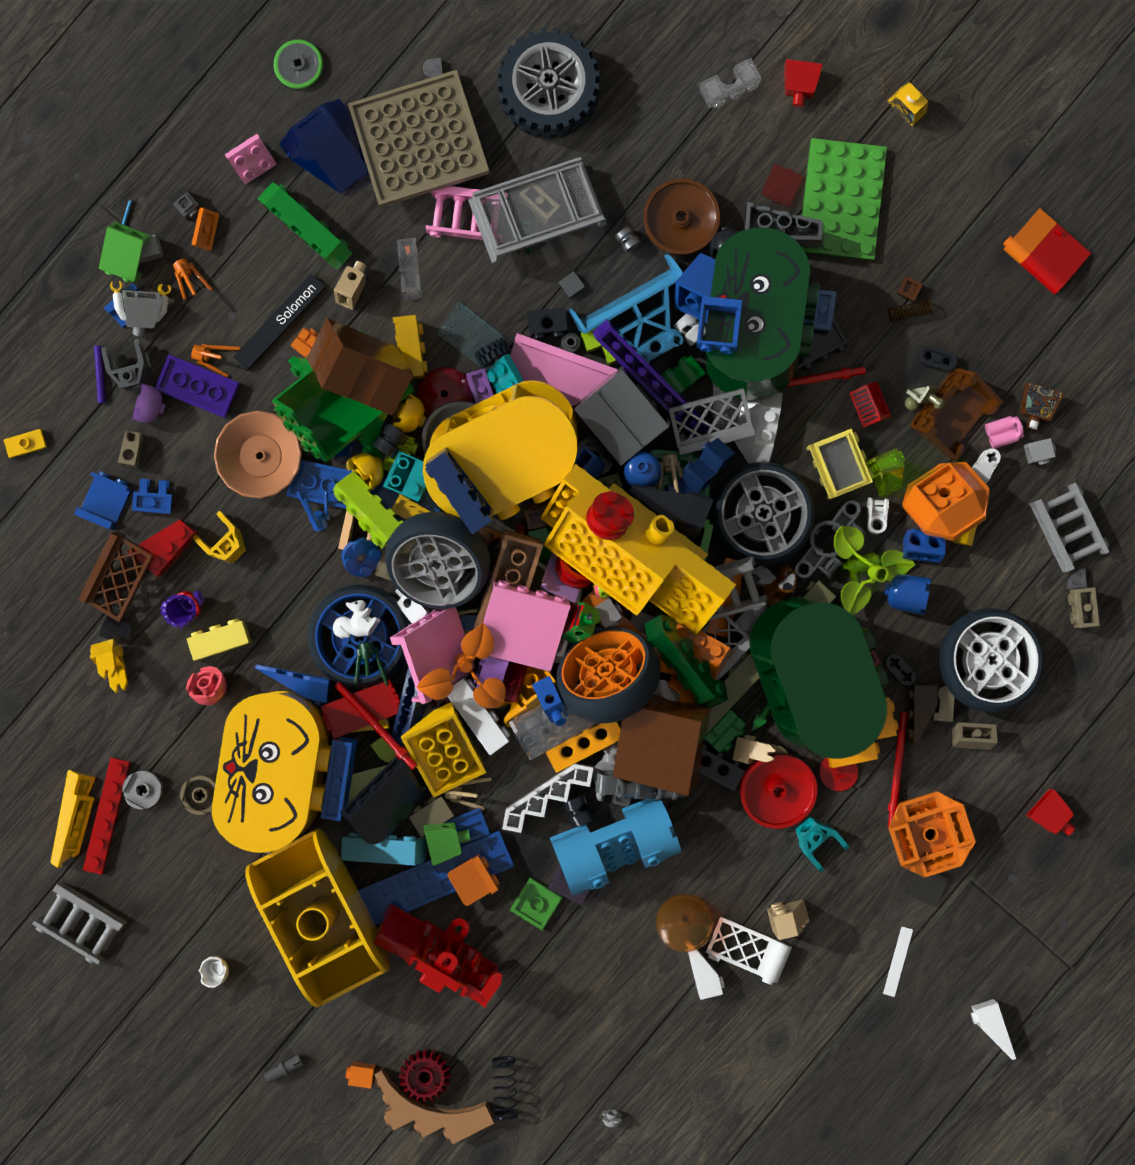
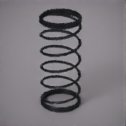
M500 1056L491 1059V1063L497 1065L492 1066L491 1068L493 1069L510 1068L514 1070V1073L510 1075L493 1076L492 1079L508 1078L515 1081L510 1086L492 1088L493 1090L511 1089L515 1091V1094L509 1097L493 1098V1100L509 1099L516 1102L515 1105L508 1108H494V1111H499L494 1114L496 1120H513L518 1117V1112L512 1109L518 1102L512 1098L517 1094V1091L511 1087L517 1081L510 1077L516 1073L514 1068L509 1067L516 1062V1058L511 1056ZM513 1114V1116H504V1117H503V1116H499V1115Z

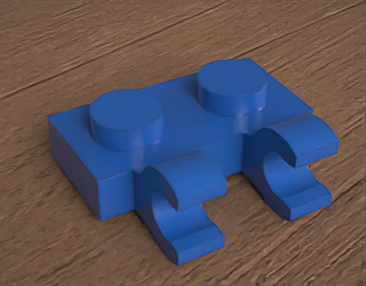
M140 479L139 492L133 491L132 511L172 514L173 495L168 494L170 481L159 480L158 493H149L151 479Z

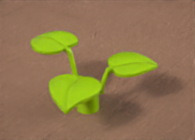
M842 525L834 537L836 553L844 559H848L854 554V556L870 567L868 569L869 580L862 581L861 584L857 581H850L841 591V601L844 609L854 615L863 609L870 600L871 590L869 587L864 586L865 584L875 583V581H891L898 574H906L915 566V563L911 559H903V552L898 550L886 551L881 557L883 565L869 562L856 552L864 544V537L861 531L855 527Z

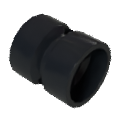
M388 423L383 431L384 436H379L373 446L389 458L394 459L399 451L398 446H403L409 437Z
M585 793L570 798L567 802H562L566 813H570L569 821L572 828L584 825L595 819L592 809L588 808L589 801Z

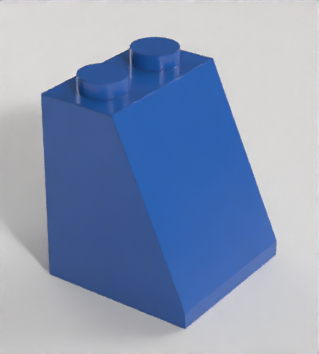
M700 253L678 278L675 290L676 309L698 320L700 319L702 296L710 297L715 259ZM706 310V319H705V323H706V324H707L708 310Z

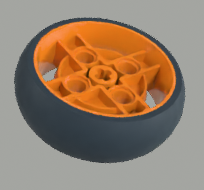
M617 627L594 631L592 636L574 643L562 657L557 670V689L564 705L577 717L593 723H613L634 715L651 700L660 680V662L653 646L640 634L629 629ZM642 662V666L637 674L636 666ZM580 677V684L575 688L576 683Z

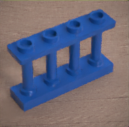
M340 736L338 740L332 741L321 813L322 819L341 821L342 819L340 812L348 805L357 739Z

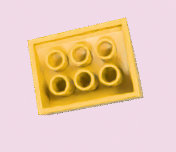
M452 702L433 710L401 736L412 759L418 764L417 768L433 797L486 773L483 761Z

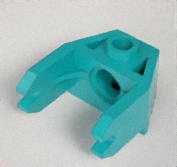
M809 817L796 828L801 851L820 872L824 871V868L814 858L813 851L830 836L834 837L845 850L850 848L831 825L813 817Z

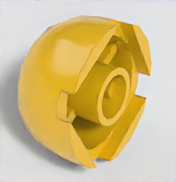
M409 394L404 398L406 401L398 405L391 421L393 422L392 426L402 432H412L418 426L422 427L426 420V417L423 416L425 412L423 403L417 397Z
M360 453L351 457L346 462L348 471H354L370 487L371 491L381 483L384 477L383 463L377 456L374 457L369 453Z

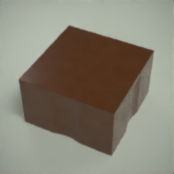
M326 318L307 356V360L316 373L323 389L353 399L392 416L414 375L396 346L329 318Z
M653 695L651 700L640 711L622 720L613 777L688 796L699 780L703 758V743L707 735L712 708L687 702H676L662 696Z

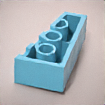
M349 832L348 836L342 837L341 860L418 865L427 861L428 844L426 838H415V836L397 837V835H389L378 844H369L362 840L357 832Z

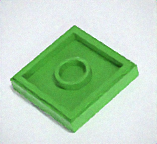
M530 877L510 908V911L543 930L563 897Z

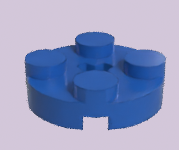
M358 538L359 540L351 541L344 547L341 559L344 568L351 575L368 577L377 568L381 552L371 540ZM364 553L365 558L359 561L357 556H361Z

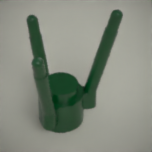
M374 642L358 644L359 649H357L354 683L358 684L361 656L362 660L365 661L366 677H369V659H373V655H375L384 683L388 686L389 683L379 656L378 647H374Z

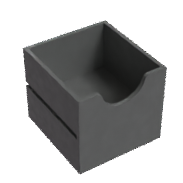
M623 366L580 400V404L574 409L620 465L624 464L667 429L671 421L670 415L664 407Z

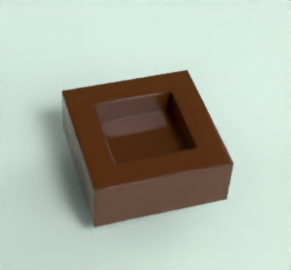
M905 276L897 295L914 302L923 283Z

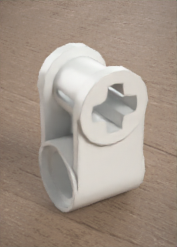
M996 449L983 451L972 466V469L985 484H987L1000 462L1001 455ZM992 454L994 461L988 462L989 458L987 455Z
M868 498L867 530L872 535L882 533L887 527L888 499L873 500ZM873 521H878L881 524L880 530L873 528Z

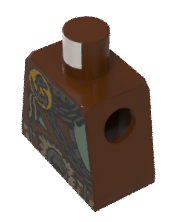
M1030 382L1025 384L1020 415L1029 418L1026 428L1037 431L1040 422H1049L1064 393Z

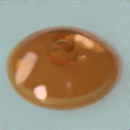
M679 894L667 899L659 908L656 917V929L661 940L668 947L681 952L694 951L704 946L710 939L714 928L713 914L708 905L700 898L689 894ZM686 916L689 918V921L684 922L682 918Z

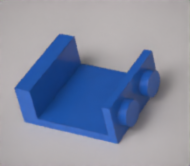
M99 471L98 474L92 472L93 482L82 507H77L74 515L107 529L114 530L132 488L127 486L128 482L117 478L116 481L109 479L110 475Z

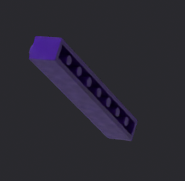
M608 319L593 331L595 339L668 412V408L690 403ZM694 408L692 413L698 417H701L702 414L696 408ZM682 410L674 412L675 419L682 423L687 413ZM690 415L684 425L694 429L699 420ZM701 422L696 432L701 435L706 434L710 426Z

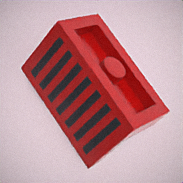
M877 381L850 392L863 428L892 417Z

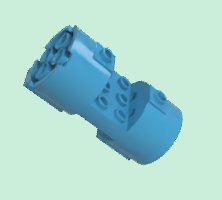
M645 799L622 809L625 819L591 833L587 825L584 824L550 837L572 896L590 889L602 888L605 884L609 883L606 872L616 871L619 867L633 864L638 859H641L647 868L656 866L665 859L682 853L678 838L675 836L673 825L662 801Z

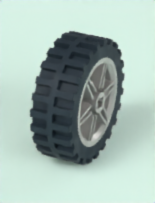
M541 28V33L534 34L532 30L528 32V37L525 39L520 36L516 39L517 44L514 47L510 45L507 48V55L502 57L501 67L498 68V92L505 114L510 116V121L514 125L517 123L520 126L521 131L525 133L528 130L532 132L534 137L542 134L545 135V139H551V135L557 134L558 138L564 137L565 132L569 131L570 134L576 132V127L585 125L588 116L591 117L593 115L595 105L597 106L599 99L600 71H598L596 58L592 57V50L589 47L585 48L583 46L582 39H573L572 33L568 31L566 35L560 34V29L554 28V32H547L546 28ZM558 62L559 65L553 68L552 64ZM538 65L540 70L533 69V67ZM566 77H570L572 80L571 82H568L564 79ZM545 79H552V83H549V81L546 83ZM528 83L534 85L530 90L526 87ZM560 95H564L565 99L559 101L558 97ZM539 99L546 100V103H539Z

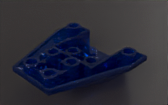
M340 99L320 105L293 125L279 143L291 161L338 193H342L369 173L351 113Z

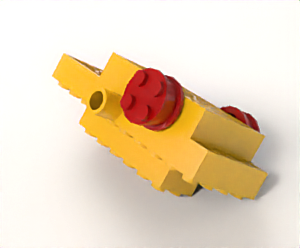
M576 464L564 477L540 519L553 528L543 545L558 556L555 562V572L558 578L565 585L576 589L587 587L593 582L636 616L646 603L650 601L670 617L675 618L678 623L696 636L736 586L728 577L704 561L708 554L701 547L691 542L685 535L675 530L671 520L664 515L657 516L653 511L647 509L637 499L631 497L614 483L608 489L602 482L596 480L586 470Z

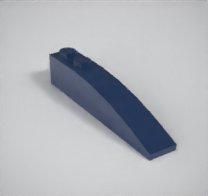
M409 666L392 733L394 740L401 747L404 746L405 748L406 746L401 736L421 721L428 704L412 702L411 699L417 696L418 693Z

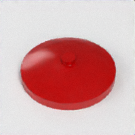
M772 753L769 755L774 757L775 760L771 762L756 760L748 767L741 780L740 799L746 813L756 823L767 828L782 829L799 823L810 813L817 798V782L809 766L800 758L787 753Z

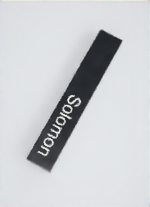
M310 274L233 358L248 371L320 295L325 286Z

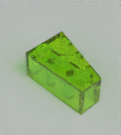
M897 448L880 454L866 462L867 467H870L874 476L872 479L880 498L902 488L903 462H905L903 453L898 451Z

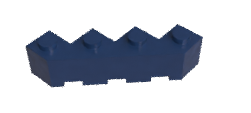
M719 438L712 442L708 441L702 447L703 453L700 458L694 463L689 462L684 467L683 471L685 473L678 481L679 493L688 494L689 491L700 494V492L705 491L715 480L713 478L720 470L723 471L729 464L735 453ZM670 483L665 491L669 492L670 489H675L674 483Z

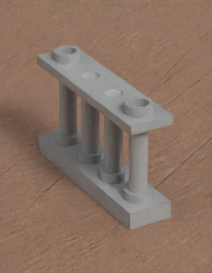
M1076 483L1068 485L1070 492L1045 503L1040 499L1030 503L1062 572H1069L1075 569L1073 566L1074 561L1097 550L1100 555L1109 553V544L1106 538L1102 537L1083 498L1084 492L1079 485L1077 486ZM1074 499L1078 509L1055 520L1050 518L1048 514L1049 509ZM1082 516L1086 524L1085 527L1064 537H1059L1056 531L1058 526ZM1088 533L1091 534L1095 542L1094 544L1073 554L1067 553L1065 549L1067 543Z
M753 556L714 567L733 583L732 577L740 573L744 575L752 599L741 602L736 587H734L730 593L733 604L724 607L721 605L707 623L710 620L750 609L759 610L766 605L767 595L759 597L751 575L755 567Z
M63 882L56 884L53 889L57 893L55 902L44 920L39 918L32 924L36 926V930L40 933L51 935L85 956L86 961L89 963L100 964L105 958L99 954L112 932L123 929L127 921ZM68 900L73 903V909L59 930L50 923L62 903ZM85 910L89 913L90 918L75 940L68 936L67 932L80 911ZM101 920L106 923V929L93 950L83 945L95 923Z

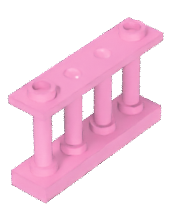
M449 186L431 192L432 196H435L436 205L433 226L426 225V232L430 236L437 238L445 235L483 240L481 233L478 232L479 228L474 215L472 216L471 231L459 229L463 202L472 199V193L479 190ZM495 194L480 200L482 205L484 203H491L493 206L490 226L498 244V242L502 243L503 241L502 235L497 234L500 207L503 206L499 195ZM446 198H452L455 201L452 228L440 227L443 203Z

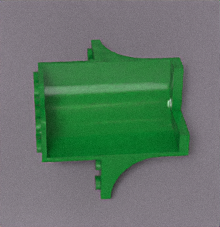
M291 357L288 360L291 365L290 370L295 377L300 378L272 400L275 406L274 411L284 420L282 424L286 430L294 433L302 442L301 446L306 452L311 451L317 459L321 458L326 462L354 439L362 444L364 447L362 451L364 453H369L381 459L383 457L382 452L374 447L373 444L380 436L382 425L388 414L323 389L307 358ZM410 383L400 402L414 391Z

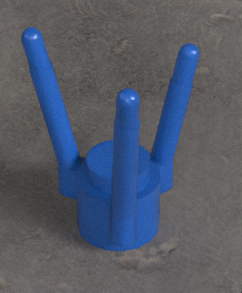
M298 491L297 495L309 517L313 530L321 531L327 528V521L330 520L328 492L324 493L323 514L322 511L313 512L308 499H304L301 492Z

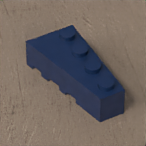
M444 448L427 460L425 465L427 474L435 479L438 488L446 495L450 504L457 511L472 535L492 521L494 510L447 448Z

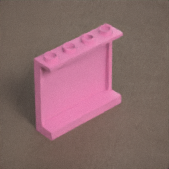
M499 580V582L493 581V590L483 621L490 630L494 640V648L489 656L551 671L570 609V603L567 598L560 595L555 597L549 596L547 592L537 590V592L530 591L528 587L522 585L514 587L509 582Z
M456 607L434 609L390 637L392 645L402 646L418 693L417 696L411 699L412 702L425 704L432 701V698L417 689L419 682L431 671L445 668L449 670L452 677L453 666L456 664L455 657L463 652L461 642L465 636ZM472 660V662H473V668H472V669L474 670V669L476 668V666H475L474 660ZM458 669L455 680L451 681L452 685H455L457 680L468 676L470 673H463Z

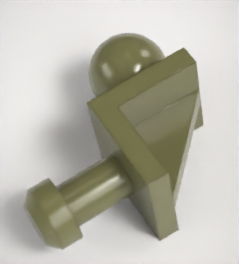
M927 386L908 389L906 393L910 397L906 399L905 406L908 410H916L919 404H929L932 402L938 410L944 407L945 400L935 395L939 390L938 386Z

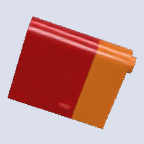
M1041 208L1036 211L1014 237L1010 235L1003 243L1005 246L1003 250L1054 295L1066 284L1091 254Z

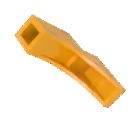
M885 697L887 701V717L877 739L897 736L898 723L893 718L892 713L895 711L894 703L892 700L890 701L889 697ZM874 742L863 752L851 757L841 759L828 758L829 767L836 768L878 759L877 754H880L879 745Z

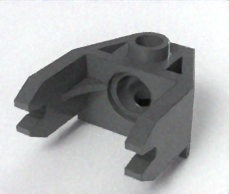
M139 338L134 339L138 357L137 363L124 368L116 369L113 366L109 349L107 347L101 348L106 372L125 391L140 388L142 383L145 384L146 373L149 367L142 342Z

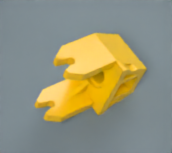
M219 511L217 516L228 526L229 532L213 547H209L196 534L192 538L209 556L233 564L246 551L241 531L223 512Z
M114 639L91 645L90 659L96 664L98 674L103 679H106L108 672L110 688L115 693H118V687L121 686L122 690L125 691L128 686V679L121 645H118Z

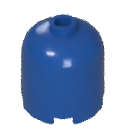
M639 451L628 459L623 468V479L629 489H631L633 484L657 487L661 480V466L658 459L646 451Z
M905 574L894 576L890 584H886L884 595L888 596L889 606L896 610L924 616L931 578Z

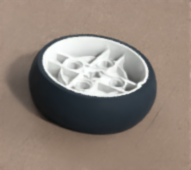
M993 608L972 611L957 620L943 638L939 652V667L942 679L951 694L961 703L972 709L989 713L1010 710L1029 698L1042 676L1043 651L1037 635L1023 619L1008 611ZM984 622H995L1005 626L1000 633L983 632L978 635L970 629L974 625ZM1001 641L1006 643L1004 651L1000 648ZM1019 642L1023 646L1026 658L1024 674L1019 670L1020 654L1016 647ZM974 643H977L980 647L978 653L973 650ZM957 647L964 651L962 664L966 675L962 680L956 666ZM988 657H993V664H989L990 659ZM1004 668H1007L1009 670V676L1007 678L1003 676ZM978 670H980L983 675L981 680H978L976 678V672ZM1006 686L1012 691L1007 696L998 699H986L977 695L982 688L998 689Z

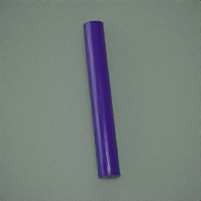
M94 346L98 403L102 404L106 403L102 346Z

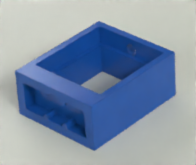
M702 296L697 348L704 352H712V350H720L724 354L737 352L742 300ZM706 310L736 313L732 343L703 340Z

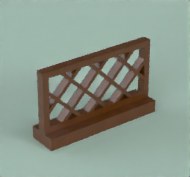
M111 533L78 600L84 604L89 603L114 620L122 622L154 555L127 539L123 533ZM123 543L129 546L131 554L123 556L121 550ZM141 553L147 557L143 565L138 564L137 554ZM132 556L134 567L127 569L124 558ZM116 560H120L122 571H114L113 564ZM135 569L137 579L130 582L128 571ZM123 573L126 584L118 585L116 575ZM111 576L114 587L107 589L105 580ZM127 586L129 595L127 598L122 599L120 588ZM115 589L118 600L110 602L107 591ZM98 594H104L106 604L101 605L95 601ZM119 602L121 609L119 615L113 612L111 604Z

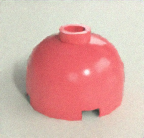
M203 667L200 669L201 672L191 675L187 681L186 689L190 697L198 704L205 706L214 705L226 694L227 683L224 675L216 667Z

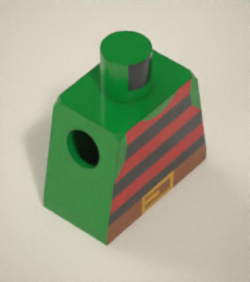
M569 602L570 609L561 638L572 644L592 636L596 623H599L601 619L599 611L584 602Z

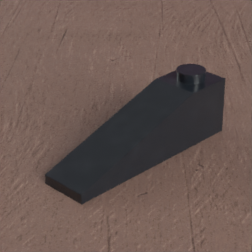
M633 484L628 492L631 497L637 499L657 516L664 515L674 524V529L679 533L695 540L704 526L713 502L712 498L696 492L688 491V494L676 493L675 489H670L669 492L660 491L657 487Z

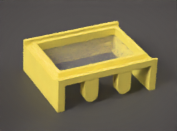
M852 429L806 447L807 451L810 450L814 459L812 461L813 465L820 474V483L822 486L824 485L828 494L827 500L873 482L872 470L870 467L867 468L865 460H867L863 450L859 449L857 444L859 443L858 435Z

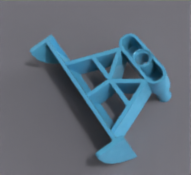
M666 254L664 257L670 270L581 320L572 308L568 309V312L577 329L585 334L602 324L606 319L610 320L632 308L636 318L619 327L618 330L623 334L634 328L631 343L650 361L673 347L679 346L678 344L681 345L683 343L681 333L670 326L668 287L676 283L683 272L674 259ZM661 291L662 304L641 315L637 304ZM662 312L663 325L649 320ZM643 322L663 329L639 343ZM657 341L659 344L658 348L652 351L650 348L651 344Z

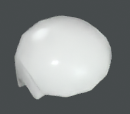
M210 956L205 959L199 969L201 983L208 988H215L224 983L229 973L226 961L219 956Z

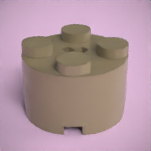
M208 774L197 775L183 784L180 799L187 811L196 815L212 811L216 784L214 776ZM202 790L205 794V797L201 798V795L198 794Z

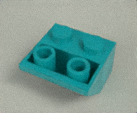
M398 451L383 486L421 503L427 491L423 477V461Z

